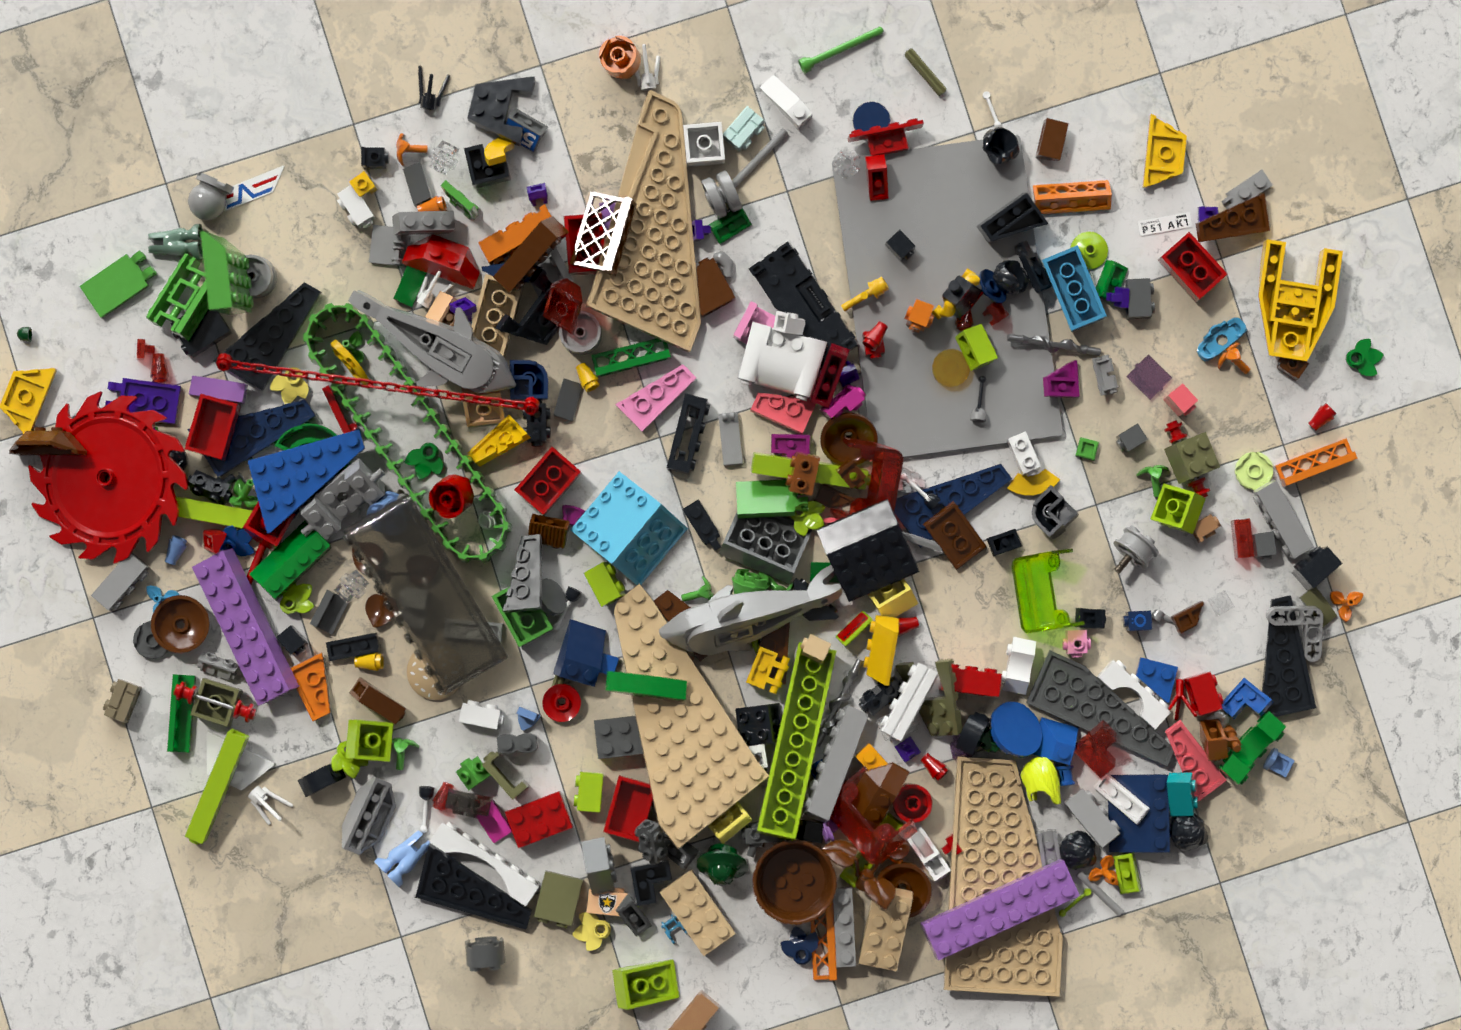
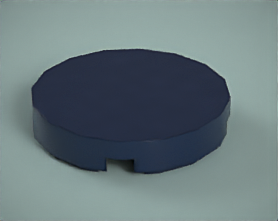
M871 101L863 103L856 109L852 121L854 130L862 129V131H868L874 126L888 127L891 120L889 112L883 105Z

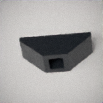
M796 578L793 581L794 590H807L809 584L803 578L800 580ZM831 604L820 608H813L802 614L808 621L836 620L839 617L837 615L838 610Z

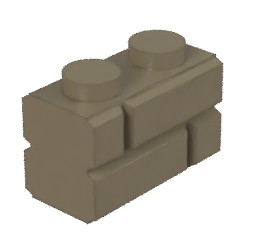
M118 679L117 682L114 681L110 692H112L110 700L107 699L103 706V710H105L104 715L123 723H129L142 687L123 679Z

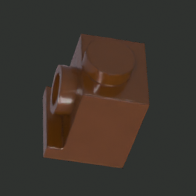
M1279 357L1277 360L1279 363L1277 369L1295 381L1300 378L1309 365L1306 361ZM1294 361L1295 367H1291L1289 362Z
M851 458L836 469L851 489L854 487L858 489L865 483L864 478L866 475ZM852 472L856 473V477L854 479H851L849 477L850 473Z

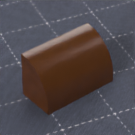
M1046 118L1043 121L1035 158L1050 161L1061 160L1069 123Z

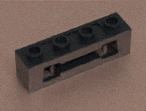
M685 393L667 469L688 475L690 470L694 471L696 460L693 459L694 453L699 452L701 441H698L699 433H704L706 423L703 422L704 415L708 416L710 404H707L708 399ZM688 406H690L689 417L695 418L697 410H700L698 420L695 419L688 446V451H690L688 460L684 461L686 452L679 450L677 460H674L677 448L680 449L687 422V417L685 416Z

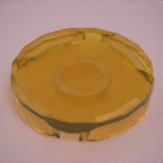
M946 349L940 352L932 364L934 378L942 386L956 387L964 383L969 376L970 368L963 353L959 350Z

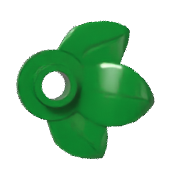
M1361 339L1356 343L1355 348L1347 353L1346 363L1351 368H1357L1361 375L1375 376L1377 375V370L1374 365L1383 358L1384 354L1377 349L1371 348V339ZM1352 356H1357L1358 361L1353 362Z
M425 443L420 449L411 450L405 459V464L415 466L416 476L420 480L426 478L431 471L440 474L443 469V461L438 456L439 450L433 443ZM427 449H432L433 453L431 456L426 455Z

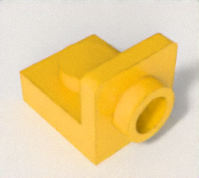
M365 171L349 181L359 197L368 192L373 194L377 191V188Z

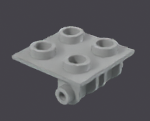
M373 225L369 263L407 267V265L402 264V260L410 244L411 235H394L393 227Z

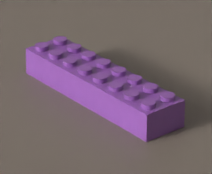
M234 549L222 550L218 554L193 566L192 569L257 705L266 704L298 688L299 685Z
M1060 859L925 920L920 925L935 958L941 960L1080 895L1064 860Z

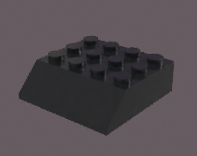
M888 499L816 529L848 602L920 572Z

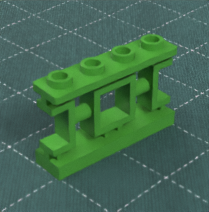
M185 253L163 290L159 293L155 303L149 309L146 318L159 327H162L166 320L173 322L174 324L170 330L189 341L208 311L209 305L205 273L197 269L201 263L196 258ZM191 272L192 274H194V276L192 277L191 281L188 282L186 281V279ZM203 278L205 279V281L200 288L199 286H197V284L199 283L200 279ZM187 287L194 292L186 305H183L177 301ZM170 305L174 306V308L169 315L166 313V311L168 310ZM181 310L185 311V314L180 320L177 317L180 314Z

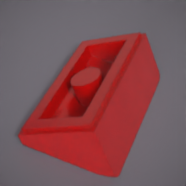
M219 529L204 530V548L214 554H218L227 533Z

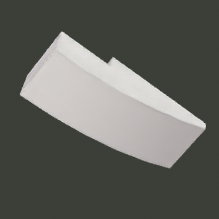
M919 822L902 832L935 883L950 874V868Z

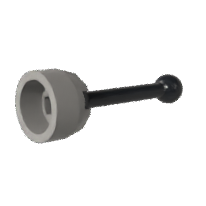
M980 376L978 379L980 382L978 406L972 410L970 420L974 422L986 421V412L981 408L983 386L986 382V377Z

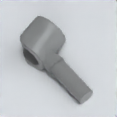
M1154 610L1151 614L1152 619L1158 623L1162 618L1173 623L1172 618L1160 610Z

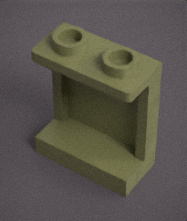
M491 751L483 758L485 762L482 766L513 800L526 790L529 785L524 780L515 787L494 764V760L501 753Z
M546 870L534 917L538 918L537 921L549 923V921L557 922L556 926L567 928L568 925L572 926L584 879Z

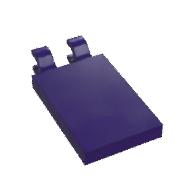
M123 378L122 383L108 381L107 389L121 391L120 396H137V399L129 406L130 412L155 410L167 417L166 420L159 422L176 424L181 386ZM106 400L105 406H106L107 404L111 403L112 401H107V400Z

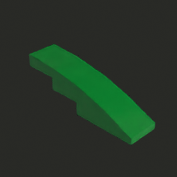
M608 671L605 691L639 697L648 696L684 701L686 700L687 681Z

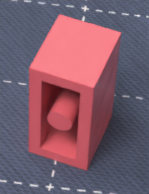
M1183 383L1163 399L1178 417L1182 414L1186 416L1196 408L1195 403L1198 401Z

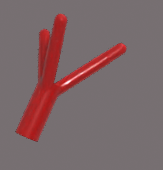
M1177 679L1176 696L1169 705L1168 710H1171L1176 704L1175 720L1177 721L1182 699L1194 717H1197L1198 714L1184 696V680Z

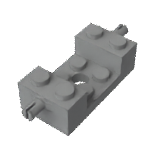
M358 458L301 506V515L309 523V525L301 530L302 534L307 536L315 530L328 540L341 529V521L365 502L371 506L385 495V484L380 480L385 475V472L379 468L373 473ZM344 492L348 494V497L340 499L337 495Z

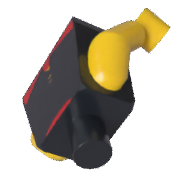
M967 268L962 276L958 275L955 280L949 283L948 288L942 295L944 301L943 308L938 305L932 311V314L938 320L941 317H952L954 315L962 321L984 292L976 287L980 283V278L976 273Z

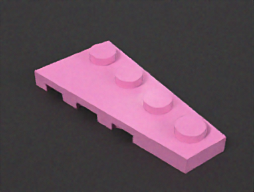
M682 364L615 405L643 432L697 378Z

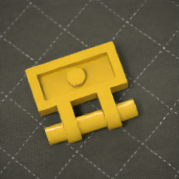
M760 646L746 683L764 689L767 682L772 684L769 692L777 694L778 689L783 684L781 681L785 671L787 672L789 669L790 658L783 656L781 663L775 660L778 653ZM773 666L778 668L774 679L769 677Z

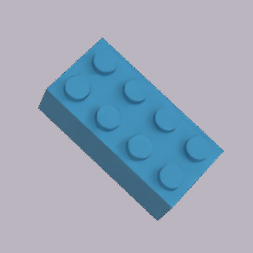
M1078 245L1042 260L1071 332L1107 318Z

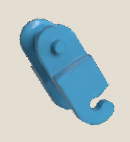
M671 914L672 918L665 923L662 921L661 927L666 929L665 934L674 944L675 941L670 935L673 930L681 927L686 934L688 933L680 921L677 922V917ZM675 921L677 925L669 930L667 926Z

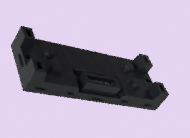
M787 241L777 248L775 252H771L762 261L748 268L771 300L775 309L785 313L798 314V318L805 320L803 335L800 336L827 342L819 372L822 371L831 343L850 349L849 352L859 345L852 331L850 332L842 320L840 313L835 310L827 298L828 295L824 289H821L812 276L813 273L806 267L798 251L790 242Z

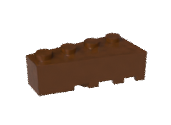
M553 216L540 221L496 272L493 278L509 293L514 290L519 291L525 285L524 280L527 277L530 278L537 271L536 267L549 257L550 252L558 247L569 231Z

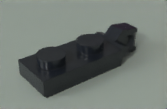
M1027 240L1014 246L1035 292L1039 293L1051 288L1052 284L1037 253L1032 252Z
M699 499L683 508V512L701 541L705 545L710 543L714 551L720 549L721 546L717 541V538L720 537L718 530Z

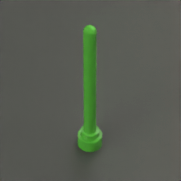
M877 27L815 57H803L798 60L800 68L805 74L811 71L815 64L882 34L884 29Z

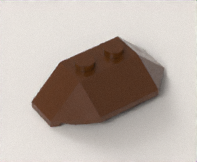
M34 427V431H26L16 440L9 449V454L87 455V451L71 432L63 431L61 427H51V431H46V428Z
M894 762L866 770L847 801L856 821L875 831L896 799L910 771Z

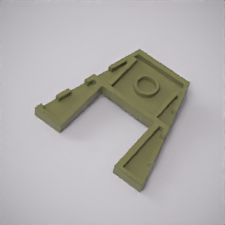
M938 660L934 663L945 696L927 697L919 713L931 736L959 735L962 731L960 709L957 710L956 700L959 699L958 692H955L954 689L956 675L952 673L951 666L954 660ZM904 662L895 665L902 680L906 683L910 678L908 672L911 666L914 665V662Z

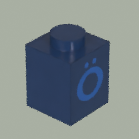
M1151 610L1126 612V616H1123V627H1126L1127 631L1152 630Z

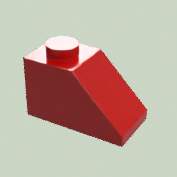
M884 154L865 156L869 200L889 199L887 165Z

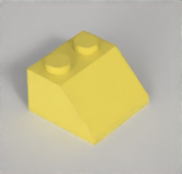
M905 579L868 594L881 616L895 618L918 604Z

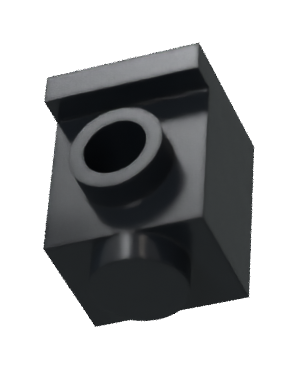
M361 147V166L363 169H386V164H389L390 157L385 147ZM378 154V159L373 160L372 155Z

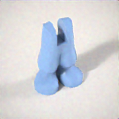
M419 830L392 849L386 859L377 858L374 861L385 874L393 865L398 863V866L387 875L398 887L403 885L402 875L409 873L428 850L429 840L422 844L419 849L413 845L423 835Z

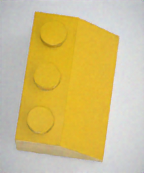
M876 615L875 621H871L869 632L873 634L872 639L867 641L866 650L870 651L869 657L865 656L863 668H867V676L889 686L898 638L899 618Z

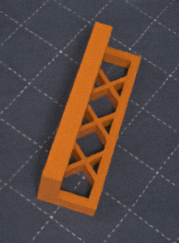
M1109 180L1033 185L1034 203L1041 214L1111 209L1112 194ZM1105 187V190H1097L1096 188ZM1077 189H1084V190H1086V191H1085V192H1079V191H1077ZM1059 190H1065V191H1067V192H1066V193H1059L1058 191H1059ZM1038 192H1047V194L1038 195Z
M1347 438L1275 465V469L1282 486L1285 487L1355 460L1357 455L1355 451H1351ZM1344 444L1347 452L1346 455L1339 456L1334 454L1338 445ZM1320 452L1330 455L1326 463L1316 460ZM1304 458L1312 461L1310 468L1307 470L1298 467L1300 461ZM1288 465L1294 468L1292 475L1284 478L1281 467Z
M832 901L830 906L827 907L824 916L821 919L816 917L818 920L816 924L814 920L811 921V933L815 932V928L820 923L826 927V934L822 938L818 937V945L822 942L827 947V953L823 958L816 953V950L812 952L813 980H837L834 908ZM825 917H826V924L822 922V920H823ZM826 936H827V944L823 941ZM816 956L820 959L818 963H816ZM821 962L828 966L829 975H817V967Z

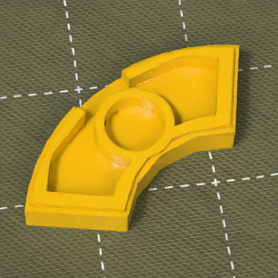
M501 137L491 141L484 151L486 163L492 166L505 162V154L514 149L513 142Z
M336 339L330 343L335 356L343 362L354 378L369 379L357 360ZM361 381L363 385H366L368 383Z
M1043 469L1039 474L1028 477L1017 473L1006 489L1024 496L1042 494L1049 486L1052 485L1054 487L1060 479L1046 469Z

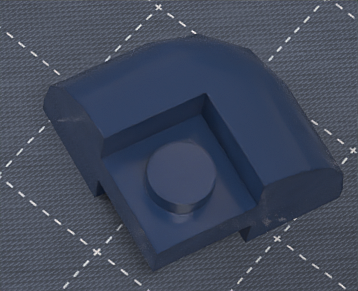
M510 360V371L516 383L514 388H510V399L525 400L528 397H534L538 400H548V375L544 367L536 361Z

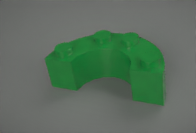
M301 424L287 430L278 439L275 446L279 449L287 450L334 437L337 434L322 425ZM350 462L349 464H347L345 467H343V468L338 472V474L341 473V472H342L344 469H346L348 466H350V465H351V462Z
M1269 711L1257 720L1258 723L1254 727L1251 726L1240 737L1241 750L1235 752L1233 749H1230L1228 758L1222 760L1225 764H1220L1219 769L1237 785H1242L1249 776L1247 774L1255 766L1254 761L1256 758H1261L1266 753V748L1272 742H1278L1285 734L1283 730L1286 726Z

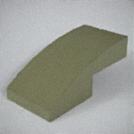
M1317 587L1309 589L1299 597L1305 606H1316L1322 611L1323 627L1337 616ZM1313 611L1312 617L1317 616V613Z

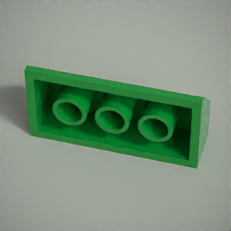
M306 521L301 523L249 573L275 601L285 594L331 549V545L317 531L313 530L307 536L302 534L301 530L309 525Z

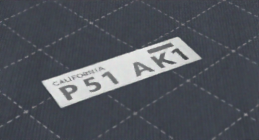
M1190 212L1138 221L1140 236L1193 227Z

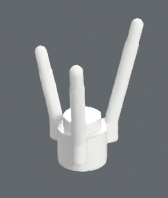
M643 44L645 74H642L641 78L637 70L635 76L638 86H641V90L656 89V84H659L660 56H656L653 77V73H649L646 45Z
M441 271L437 272L428 290L425 288L430 274L426 273L421 290L417 295L418 299L416 302L430 309L435 300V295L431 291ZM450 283L442 292L447 294L456 283Z
M257 786L248 795V798L252 800L250 803L255 806L268 825L271 822L261 809V805L278 821H281V817L266 803L268 799L266 795L289 807H293V804L270 792L266 787L261 789Z

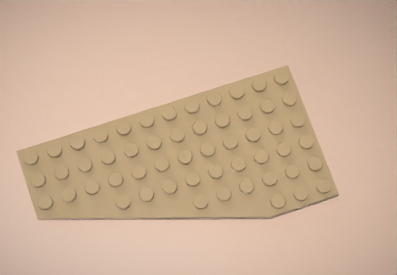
M957 757L948 910L1042 868L1037 840L1015 760ZM958 843L963 851L956 855ZM1054 908L945 957L943 989L1060 997L1063 937Z

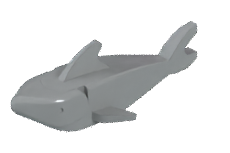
M354 290L348 301L355 308L375 318L409 351L432 369L416 382L417 386H441L450 380L476 393L494 392L516 386L503 355L473 336V328L462 308L459 307L455 310L453 327L430 318L385 306L382 302L361 290Z
M831 565L821 570L814 577L807 590L753 591L732 595L733 587L732 585H727L718 591L708 603L687 609L676 615L659 629V634L662 638L687 651L702 655H714L728 650L750 651L753 649L750 644L751 642L770 634L813 608H820L832 603L842 595V588L840 583L826 585L835 576Z

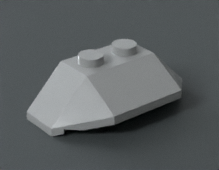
M373 777L358 789L342 824L343 849L360 855L363 851L380 842L396 807L391 783Z

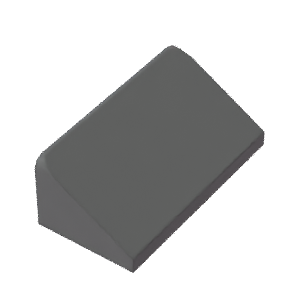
M418 162L404 168L403 172L413 204L418 205L432 199L421 163Z
M563 378L554 411L555 417L573 421L582 388L581 383Z
M663 832L664 839H666V838L670 839V838L666 835V833ZM670 840V845L666 846L667 857L686 870L699 851L688 842L678 849Z
M628 894L617 907L616 912L637 937L652 925Z

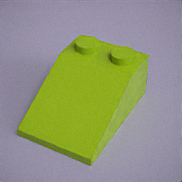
M674 959L612 970L618 1008L628 1010L679 998Z

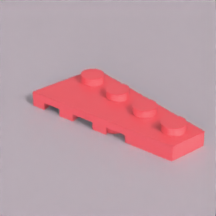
M1181 720L1165 731L1182 773H1192L1193 780H1196L1197 790L1194 792V796L1198 797V802L1227 781L1215 764L1208 760L1205 751Z

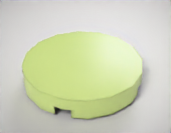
M1260 452L1246 453L1239 458L1235 465V476L1241 486L1246 489L1256 490L1271 481L1273 478V465L1270 459Z

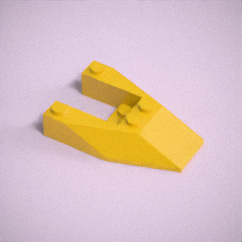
M1267 239L1263 242L1258 298L1268 355L1307 362L1335 308L1343 251L1326 248L1320 251L1315 285L1281 280L1286 242Z

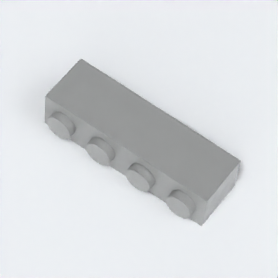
M1271 480L1252 491L1255 495L1253 497L1254 502L1258 507L1261 506L1264 511L1262 516L1273 527L1274 537L1282 543L1281 549L1286 557L1289 556L1294 559L1314 547L1277 480Z
M852 887L836 888L833 898L836 967L856 966Z

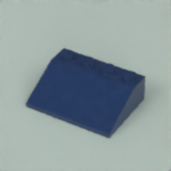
M1168 774L1111 775L1149 807L1150 810L1140 824H1136L1108 800V819L1110 822L1114 820L1120 827V830H1118L1120 835L1109 844V852H1170Z

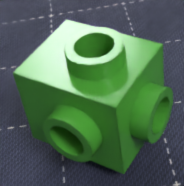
M478 756L472 760L470 758L460 763L461 768L456 771L468 791L490 776L488 771L482 766L483 762Z

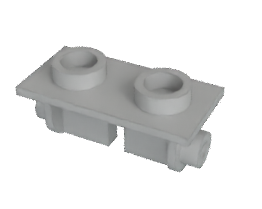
M1109 355L1092 358L1100 395L1117 392L1119 387L1116 376H1109V372L1114 371L1112 358H1109Z
M203 652L198 659L199 663L197 668H200V671L212 675L215 673V669H218L217 676L229 681L230 679H235V672L239 668V665L233 660L222 659L209 652Z

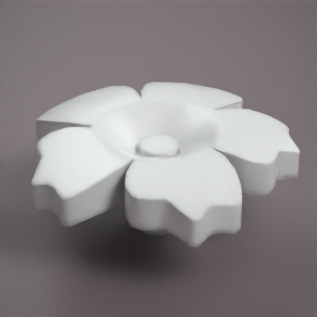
M915 472L911 473L910 476L908 475V479L919 488L925 487L926 482L923 478H920V473ZM903 481L906 484L903 487L904 492H917L910 484Z
M1219 710L1214 711V716L1210 715L1206 718L1207 720L1219 718L1222 728L1227 726L1230 719L1228 714L1223 715V712Z

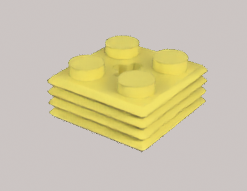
M737 802L711 822L708 827L720 842L724 844L751 822L752 818L740 803Z

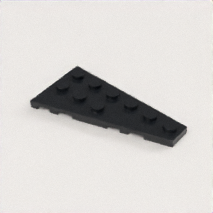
M304 282L281 304L272 309L267 316L263 317L243 334L238 341L228 347L224 353L229 354L236 361L278 367L322 292ZM232 363L231 366L237 367V364H236V363ZM256 366V370H263L264 368ZM228 369V371L262 391L273 375L247 370Z
M1291 595L1271 599L1270 608L1275 606H1293ZM1294 611L1290 614V619L1293 621L1296 620ZM1275 612V615L1271 617L1276 620V617L1285 618V615H1279ZM1268 622L1262 692L1274 702L1265 713L1269 711L1275 717L1314 709L1316 704L1298 625L1276 626Z
M429 844L415 898L521 929H527L532 909L524 906L433 844Z

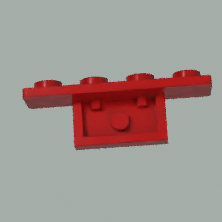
M915 118L908 120L904 124L894 122L890 123L888 127L874 126L868 131L858 129L852 131L847 139L848 142L867 139L870 156L908 150L905 131L922 128L924 121H918Z

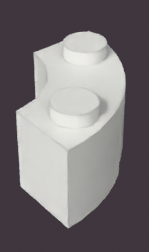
M1013 637L1012 644L1007 645L1006 655L1009 657L1006 671H1002L1001 682H1004V691L1026 694L1035 656L1036 641Z

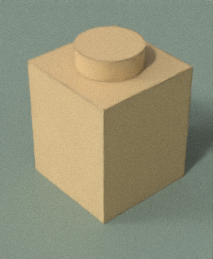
M810 634L808 639L804 638L800 646L803 649L801 655L823 664L831 643Z

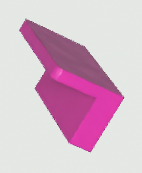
M490 799L473 811L493 843H496L512 832L509 823L493 799Z

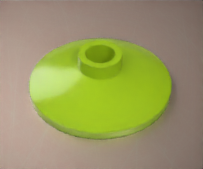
M1083 232L1074 238L1070 248L1078 245L1088 270L1098 268L1105 262L1108 255V246L1101 235L1095 232ZM1088 246L1093 248L1092 253L1087 252L1086 248Z

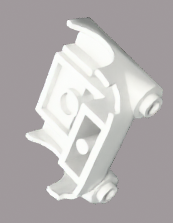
M752 322L738 379H741L740 383L751 386L753 383L765 388L796 395L797 399L807 401L808 398H812L827 342L797 334L783 333L773 330L770 326Z

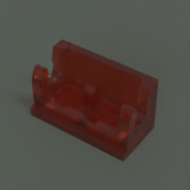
M1250 518L1232 520L1231 530L1234 558L1254 557Z

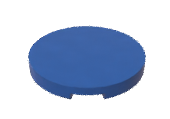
M1005 702L993 711L991 715L992 730L990 732L996 745L1004 753L1025 758L1038 750L1042 741V730L1037 717L1028 707L1018 702Z

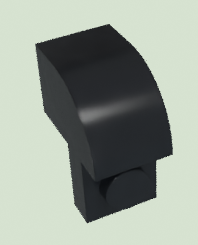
M978 712L970 715L961 731L956 748L973 756L979 749L984 734L991 726V718Z
M328 764L297 781L305 797H308L346 778L343 769L334 772L331 764Z

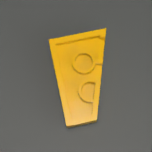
M508 415L467 454L480 467L531 437Z

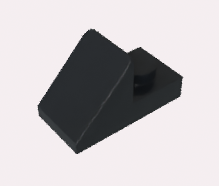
M1016 528L987 538L993 557L1022 547Z
M800 820L796 839L822 843L823 824Z

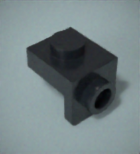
M1076 608L1075 627L1104 629L1106 610Z

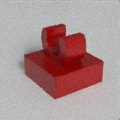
M953 834L947 836L945 839L947 844L941 848L945 855L952 851ZM958 843L956 855L963 851Z

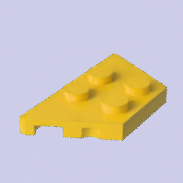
M1150 114L1142 188L1182 175L1184 169L1187 135L1156 118L1157 116L1154 114Z
M57 369L13 371L0 403V408L23 434L26 431L33 430Z

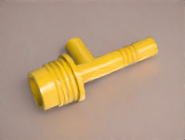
M881 276L872 282H867L869 289L842 304L843 310H849L872 295L878 299L879 296L889 290L884 278Z

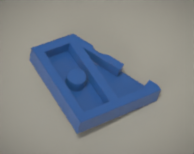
M1140 657L1136 676L1160 696L1163 701L1169 703L1178 667Z

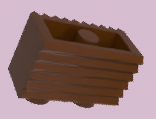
M532 514L528 535L540 534L543 545H550L555 549H564L568 538L570 521Z

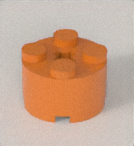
M620 35L615 36L614 38L607 39L600 47V62L612 77L629 79L639 69L641 54L629 38Z

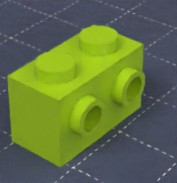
M982 324L963 330L955 336L971 371L989 365L998 358Z
M602 562L584 572L601 607L608 606L625 595L624 584L620 580L618 581L615 575L616 569L609 562Z
M580 772V775H576L575 787H579L578 795H574V806H577V811L601 812L604 773Z

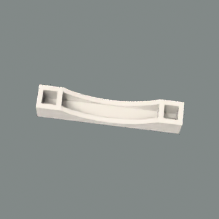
M449 821L447 824L442 822L430 840L431 844L445 853H467L485 860L501 875L509 895L524 906L528 905L540 887L537 884V879L530 875L524 876L521 874L522 870L514 864L509 866L505 863L506 859L497 853L494 856L488 852L490 848L482 843L478 845L473 842L474 838L466 832L463 834L458 832V827Z

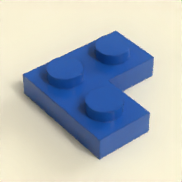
M1243 678L1223 700L1222 710L1235 719L1248 706L1258 715L1262 716L1274 702L1247 679Z

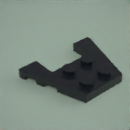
M535 77L475 84L467 117L468 121L520 146L524 132L523 127L505 125L512 93L532 95L536 81Z
M539 267L530 279V282L541 290L542 293L518 324L505 314L495 327L497 330L544 345L550 342L558 331L563 318L569 313L560 297L556 294L552 282L547 278L545 270Z

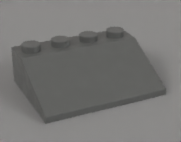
M736 512L719 554L790 584L812 529H808L804 537L795 531L794 520L787 516L737 518Z

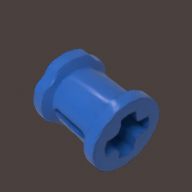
M1073 765L1056 767V770L1059 771L1060 786L1075 784L1072 774Z

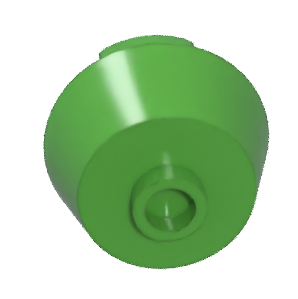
M737 569L734 577H732L734 594L767 591L770 586L768 583L769 576L762 572H759V575L749 572L750 569Z

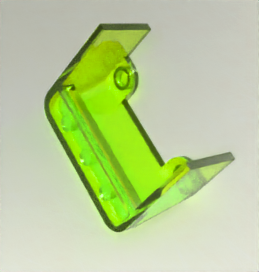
M1073 548L1017 557L1012 561V573L1020 624L1025 633L1085 625L1084 621L1070 623L1067 611L1064 609L1057 610L1051 572L1057 571L1060 567L1059 555L1072 553Z

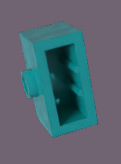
M1169 773L1167 790L1170 816H1194L1195 808H1198V797L1194 796V792L1197 790L1196 780H1193L1192 773Z

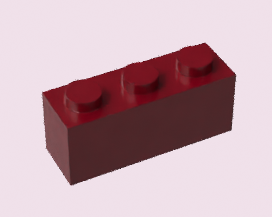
M831 343L811 402L829 408L850 349Z

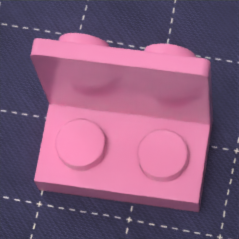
M751 301L733 338L747 344L752 322L773 328L775 315L759 308L758 304Z

